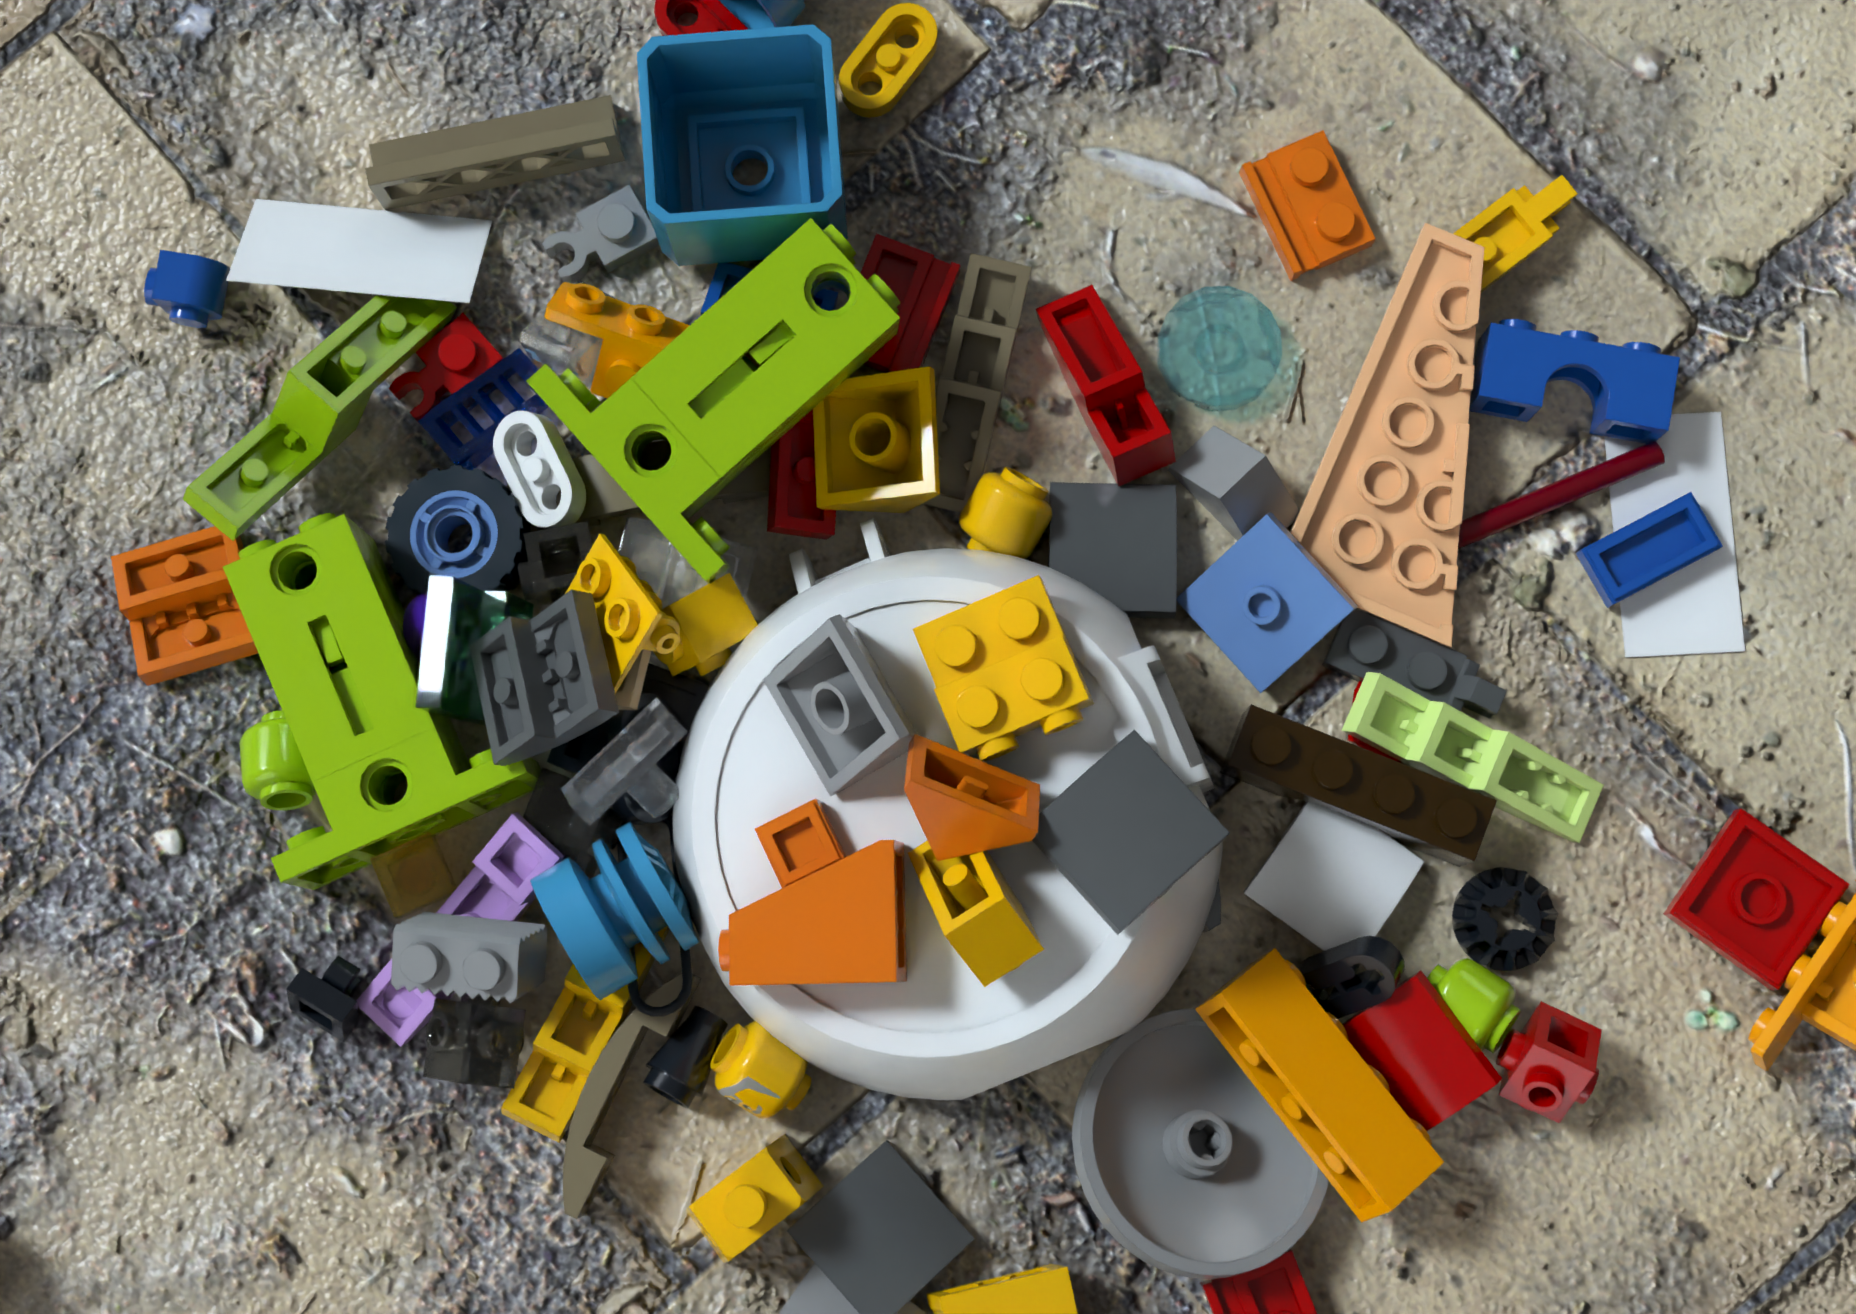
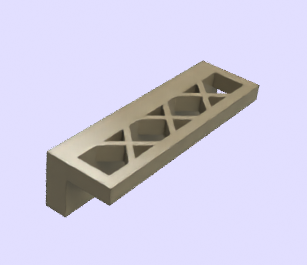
M611 95L369 144L373 167L365 168L368 186L383 208L389 210L623 162L625 157L614 103Z

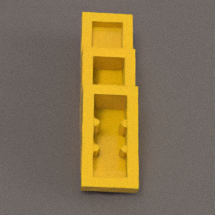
M668 926L658 931L663 942L670 929ZM641 942L635 945L638 991L655 961V958ZM572 964L564 979V988L533 1042V1051L501 1107L503 1115L558 1143L561 1142L571 1123L579 1096L593 1066L613 1034L624 1022L633 1004L629 995L628 984L599 1000L587 986L574 964Z

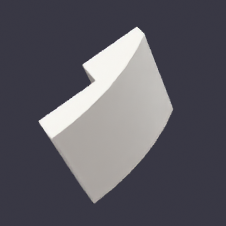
M1306 801L1281 836L1277 846L1245 888L1244 894L1319 948L1326 951L1359 937L1376 936L1425 861L1383 831L1348 815Z

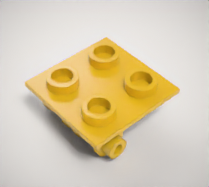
M599 533L585 560L580 564L577 574L566 593L572 589L591 593L593 596L616 694L641 650L668 654L678 647L680 643V625L673 617L667 616L665 612H661L663 606L661 599L654 593L647 581L641 580L638 577L633 561L628 557L620 556L606 535Z

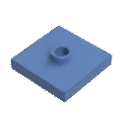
M1272 512L1267 513L1176 598V601L1260 693L1273 684L1358 607Z

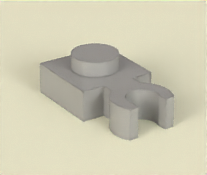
M630 184L575 213L583 228L575 234L567 231L556 232L547 237L542 243L549 257L557 255L563 250H570L575 253L573 261L558 270L562 281L575 283L586 275L590 263L598 258L601 260L607 273L659 245L652 223Z

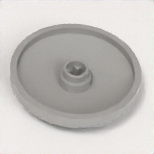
M1195 1008L1179 1009L1153 1016L1139 1023L1131 1031L1119 1036L1093 1063L1080 1089L1072 1126L1074 1162L1080 1184L1093 1212L1106 1230L1124 1248L1142 1261L1160 1270L1189 1278L1215 1279L1239 1275L1264 1266L1283 1255L1305 1234L1314 1221L1325 1197L1329 1180L1203 1021Z

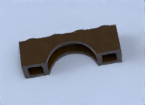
M1252 704L1241 716L1220 771L1224 775L1272 794L1307 801L1353 817L1387 833L1402 845L1458 867L1475 862L1497 802L1495 799Z

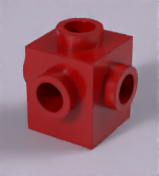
M1541 1001L1521 1032L1511 1029L1502 1042L1496 1059V1064L1504 1068L1499 1095L1517 1103L1524 1109L1534 1111L1560 1123L1574 1102L1583 1105L1595 1088L1599 1076V1069L1596 1066L1602 1029Z

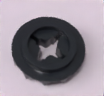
M1497 867L1478 873L1461 888L1454 902L1452 924L1459 945L1471 959L1489 969L1513 971L1539 961L1547 948L1555 941V923L1559 913L1552 904L1548 888L1531 877L1527 871ZM1517 895L1514 902L1517 905L1514 916L1522 920L1523 925L1530 927L1529 931L1526 929L1507 930L1504 936L1500 937L1497 944H1495L1498 933H1496L1498 922L1494 918L1489 917L1490 913L1482 910L1481 906L1485 908H1504L1508 901L1513 900L1514 896Z

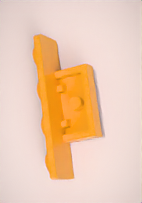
M563 282L547 304L544 315L549 321L603 339L590 391L607 399L690 326L665 317L660 310L641 304L631 305L606 296L603 291L595 286L582 283L572 284L569 282Z
M1856 893L1848 905L1839 901L1829 912L1820 930V935L1824 936L1825 939L1811 958L1803 954L1796 961L1784 984V987L1790 991L1778 1009L1775 1011L1770 1007L1766 1008L1753 1025L1748 1040L1754 1043L1751 1048V1054L1755 1065L1765 1071L1771 1068L1802 1020L1856 1051Z

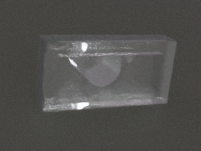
M656 697L572 777L561 790L571 808L589 826L625 792L653 818L659 817L676 803L679 798V788L656 763L688 732L676 716Z

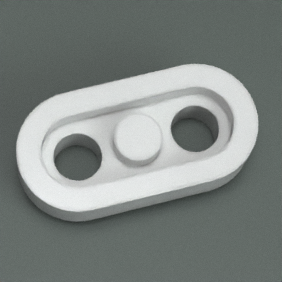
M515 411L508 414L499 423L495 431L493 450L523 516L528 522L537 527L562 530L572 526L583 513L586 503V489L557 427L544 415L528 411ZM536 437L537 447L534 453L532 454L531 443L533 439ZM561 490V500L557 507L556 496Z

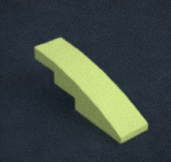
M1366 672L1342 728V731L1415 769L1497 800L1496 808L1572 842L1580 843L1604 786L1602 783L1511 732L1493 730L1447 703L1430 701L1381 673Z

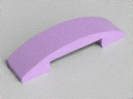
M518 812L511 814L472 861L476 866L436 913L518 921L536 898L530 882L531 878L561 862L564 855ZM391 958L356 1001L358 1007L402 1047L431 1020L455 992L446 996L443 991L434 995L431 990L421 993L418 988L409 992L406 987H403L397 991L391 984Z

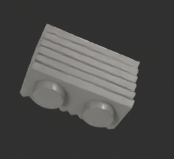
M422 912V914H417L416 917L412 916L411 919H407L406 922L401 921V924L395 925L393 931L391 984L397 991L403 987H406L409 992L418 988L421 993L431 990L436 995L443 991L446 996H449L455 992L459 998L468 994L471 999L480 995L484 1000L493 996L497 1002L506 998L509 1003H512L539 987L545 981L546 925Z

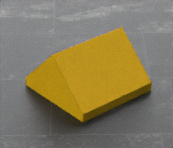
M928 366L847 378L813 408L816 501L818 508L906 513L940 495L935 375L932 367Z

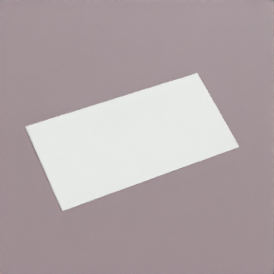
M256 199L226 281L470 303L492 220Z
M1721 412L1671 414L1669 431L1656 441L1663 451L1665 463L1609 486L1613 532L1692 492L1723 547L1620 601L1625 658L1744 652L1745 644ZM1604 436L1606 460L1645 445L1643 443Z

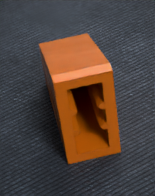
M879 840L729 914V929L721 930L718 945L720 968L722 971H729V986L906 982L904 843L896 840Z

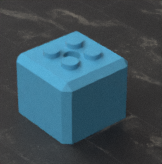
M814 24L651 37L637 52L646 209L662 253L678 266L764 260L810 218L814 220L822 231L829 224H832L847 240L848 230L838 96L831 38ZM750 158L758 159L768 168L765 178L760 183L747 186L740 184L734 179V169L741 161Z

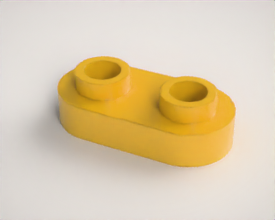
M900 3L888 8L844 62L839 74V87L841 98L850 111L868 118L886 114L897 104L936 52L938 42L937 25L928 10L914 3ZM903 35H912L918 40L917 44L912 48H902L896 41ZM868 81L876 82L882 87L877 94L871 96L863 94L859 89L862 84Z

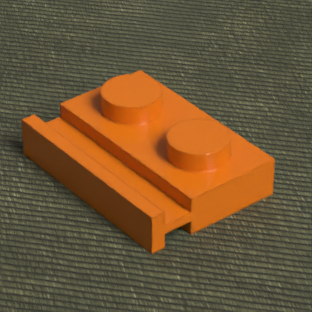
M1324 130L1270 152L1265 158L1251 163L1249 161L1242 164L1239 174L1290 281L1299 278L1301 274L1308 271L1321 269L1372 247L1376 238Z

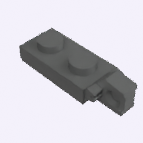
M1357 608L1340 622L1322 663V666L1357 682L1363 681L1366 672L1381 673L1430 701L1445 702L1459 711L1464 707L1489 719L1492 715H1497L1507 690L1476 677L1480 664L1466 659L1467 655Z

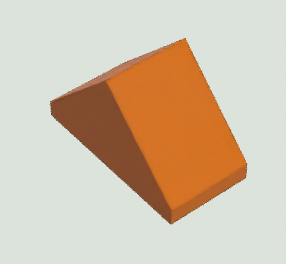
M914 734L908 746L904 791L937 861L1025 843L1034 839L1038 833L1040 784Z

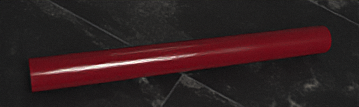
M1652 441L1464 519L1462 524H1460L1458 549L1665 463L1663 451L1656 441Z

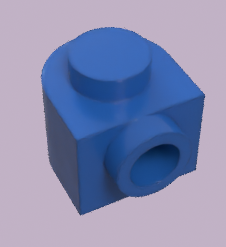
M160 250L157 268H150L146 276L144 287L145 302L147 305L160 306L167 314H170L169 320L174 323L194 328H207L208 320L222 318L229 283L226 279L230 267L219 261L202 256Z

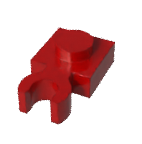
M462 313L415 352L426 367L420 372H406L399 375L391 383L389 390L398 400L405 397L412 390L418 389L423 391L422 402L409 412L421 424L434 417L440 407V398L449 391L460 404L506 366L507 363L468 317Z

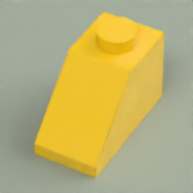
M927 840L907 853L944 936L984 987L1008 972L1017 969L1025 961L1044 950L1023 906L988 850L937 861Z

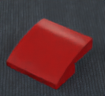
M1421 970L1398 984L1389 999L1362 1010L1342 1023L1347 1032L1348 1041L1367 1065L1374 1067L1383 1075L1389 1085L1390 1094L1408 1117L1417 1121L1426 1131L1467 1106L1497 1085L1502 1079Z

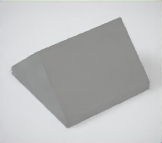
M840 614L830 617L763 679L830 796L845 790L908 752L909 742L914 734H917L858 631Z

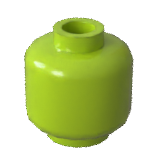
M273 711L262 716L261 722L249 727L240 738L242 783L245 792L253 798L260 800L263 807L271 810H294L310 804L317 792L283 711Z
M1469 958L1456 961L1449 970L1438 964L1427 979L1481 1051L1487 1049L1495 1053L1521 1013V1009L1513 1005L1516 998L1515 988L1503 978Z

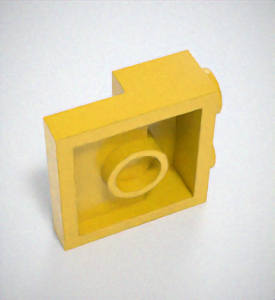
M1039 575L913 629L935 683V694L957 748L961 753L969 756L978 754L979 759L983 762L999 758L1019 748L1016 737L1039 727H1042L1045 735H1051L1070 728L1083 721L1080 710L1094 704L1047 589Z

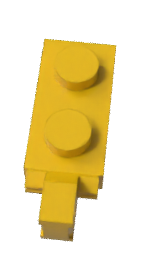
M1563 175L1559 176L1536 195H1533L1525 185L1517 191L1515 188L1511 189L1453 233L1484 247L1481 293L1547 244L1560 229L1552 218L1571 203L1570 200L1578 194Z

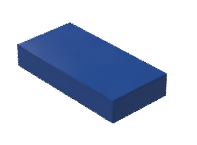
M1689 492L1578 551L1576 555L1605 606L1609 608L1708 556L1723 546L1692 492Z

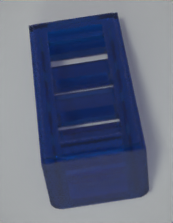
M518 348L440 402L419 419L418 422L455 465H462L467 470H473V468L479 466L494 453L493 439L499 423L507 416L501 412L488 395L498 388L515 408L510 413L528 411L541 414L549 406L526 382L538 369L523 351ZM516 372L535 393L527 401L507 381ZM478 404L494 422L493 425L485 430L469 413ZM457 421H460L474 437L466 444H463L450 429Z

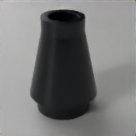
M694 1006L688 1018L647 1062L646 1066L650 1071L643 1083L666 1099L684 1108H689L695 1096H703L711 1071L710 1063L713 1054L721 1041L728 1023L710 1011Z

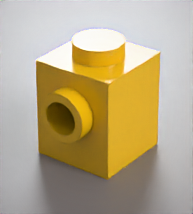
M730 573L662 608L661 612H665L667 616L673 617L680 625V643L674 651L668 654H660L657 651L653 652L661 662L667 665L672 676L694 666L700 676H703L725 664L728 657L732 654L729 647L745 639L758 625Z

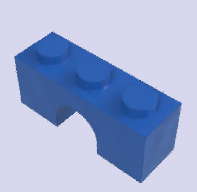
M1503 319L1498 324L1491 322L1478 339L1474 361L1473 390L1470 396V412L1528 422L1542 408L1546 384L1555 380H1566L1580 386L1591 400L1593 414L1589 434L1648 444L1652 441H1657L1669 431L1680 357L1661 354V348L1656 345L1644 342H1628L1621 347L1599 343L1597 335L1578 330L1564 331L1561 335L1536 331L1537 326L1535 324L1520 319Z

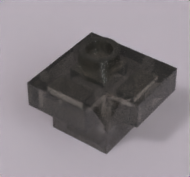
M543 767L523 815V818L564 855L562 861L570 857L579 865L589 879L593 878L598 866L592 843L602 839L609 849L614 850L619 841L616 829L625 825L626 822L613 809L610 801L611 791Z

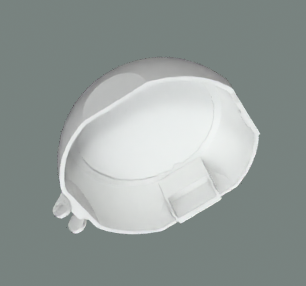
M875 518L860 523L869 558L818 579L810 558L803 548L789 554L798 595L777 607L746 636L728 657L710 684L692 721L682 750L675 783L672 818L674 856L682 891L690 904L689 909L692 920L715 970L726 988L747 1014L774 1038L808 1063L837 1078L870 1090L908 1098L945 1101L963 1100L1125 1034L1141 1023L1167 994L1187 964L1204 930L1216 893L1222 862L1223 841L1119 935L1112 930L1033 841L988 850L1023 906L1044 950L1025 961L1017 969L1008 972L984 987L944 936L907 854L927 841L904 791L908 752L845 790L830 796L763 679L830 617L840 614L858 631L917 734L959 751L935 694V683L913 629L1039 575L1047 589L1094 704L1080 710L1083 716V721L1051 735H1045L1042 727L1036 728L1016 737L1019 748L986 763L1040 784V814L1082 774L1135 729L1209 811L1210 809L1203 793L1215 787L1155 646L1141 648L1128 615L1116 605L1069 576L1050 567L1016 556L984 550L953 548L917 550L891 556L881 529ZM978 754L971 756L973 758L980 760ZM818 799L826 812L846 857L879 840H896L904 843L906 982L729 986V971L721 970L718 954L721 930L729 929V914L782 889L755 828L809 801Z

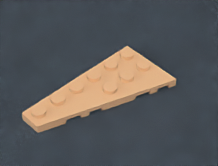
M1425 223L1290 533L1358 606L1357 609L1448 648H1452L1454 591L1457 589V555L1460 524H1462L1470 429L1468 420L1470 396L1474 381L1475 366L1473 365L1476 325L1479 320L1484 247Z

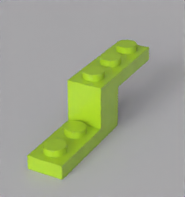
M376 295L288 371L273 412L189 484L183 500L234 541L356 430L373 390L451 321L457 307L448 301Z

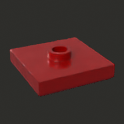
M1739 808L1730 815L1663 914L1773 991L1780 989L1790 970L1803 955L1822 927L1827 915L1838 903L1850 884L1748 812Z

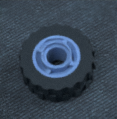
M462 465L450 466V469L445 470L436 468L428 471V475L419 480L415 478L407 485L408 489L402 496L398 495L393 503L395 508L392 516L387 518L385 527L388 530V540L385 541L386 552L391 555L393 561L391 566L395 574L405 580L403 584L418 595L465 592L473 595L481 605L487 603L495 604L504 599L503 595L510 589L514 590L520 584L519 578L524 570L528 571L532 561L529 559L531 548H534V536L530 531V526L533 524L528 522L523 516L512 491L485 471L477 468L467 470ZM470 524L473 532L470 544L461 552L451 553L448 547L450 534L458 526Z

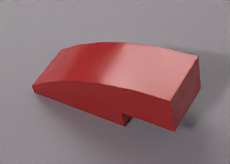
M1093 285L1036 308L1037 318L1068 388L1117 485H1124L1175 463L1172 433L1145 388L1144 376L1140 366Z

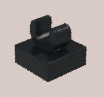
M339 955L330 964L322 979L301 968L286 989L290 1009L345 1042L359 1022L357 1001L351 997L361 983V979L357 977L360 968Z

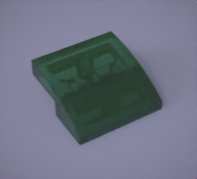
M430 576L415 707L445 717L486 726L470 646L509 616L526 620L533 619L534 604L507 591H482L455 577Z

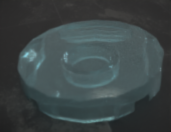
M1231 286L1203 287L1183 296L1166 314L1157 339L1158 367L1167 386L1179 397L1182 396L1187 401L1195 403L1194 406L1207 411L1235 410L1255 401L1273 381L1282 357L1281 331L1270 309L1253 294Z

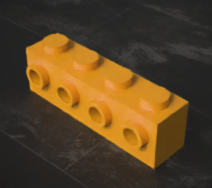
M1276 948L1250 963L1195 1008L1196 1012L1361 1223L1391 1212L1444 1163L1432 1147L1431 1138L1424 1127L1408 1117L1390 1094L1389 1085L1383 1075L1374 1067L1367 1065L1348 1041L1347 1032L1342 1023L1332 1014L1325 1012L1307 989L1305 979L1300 970L1293 963L1284 959Z

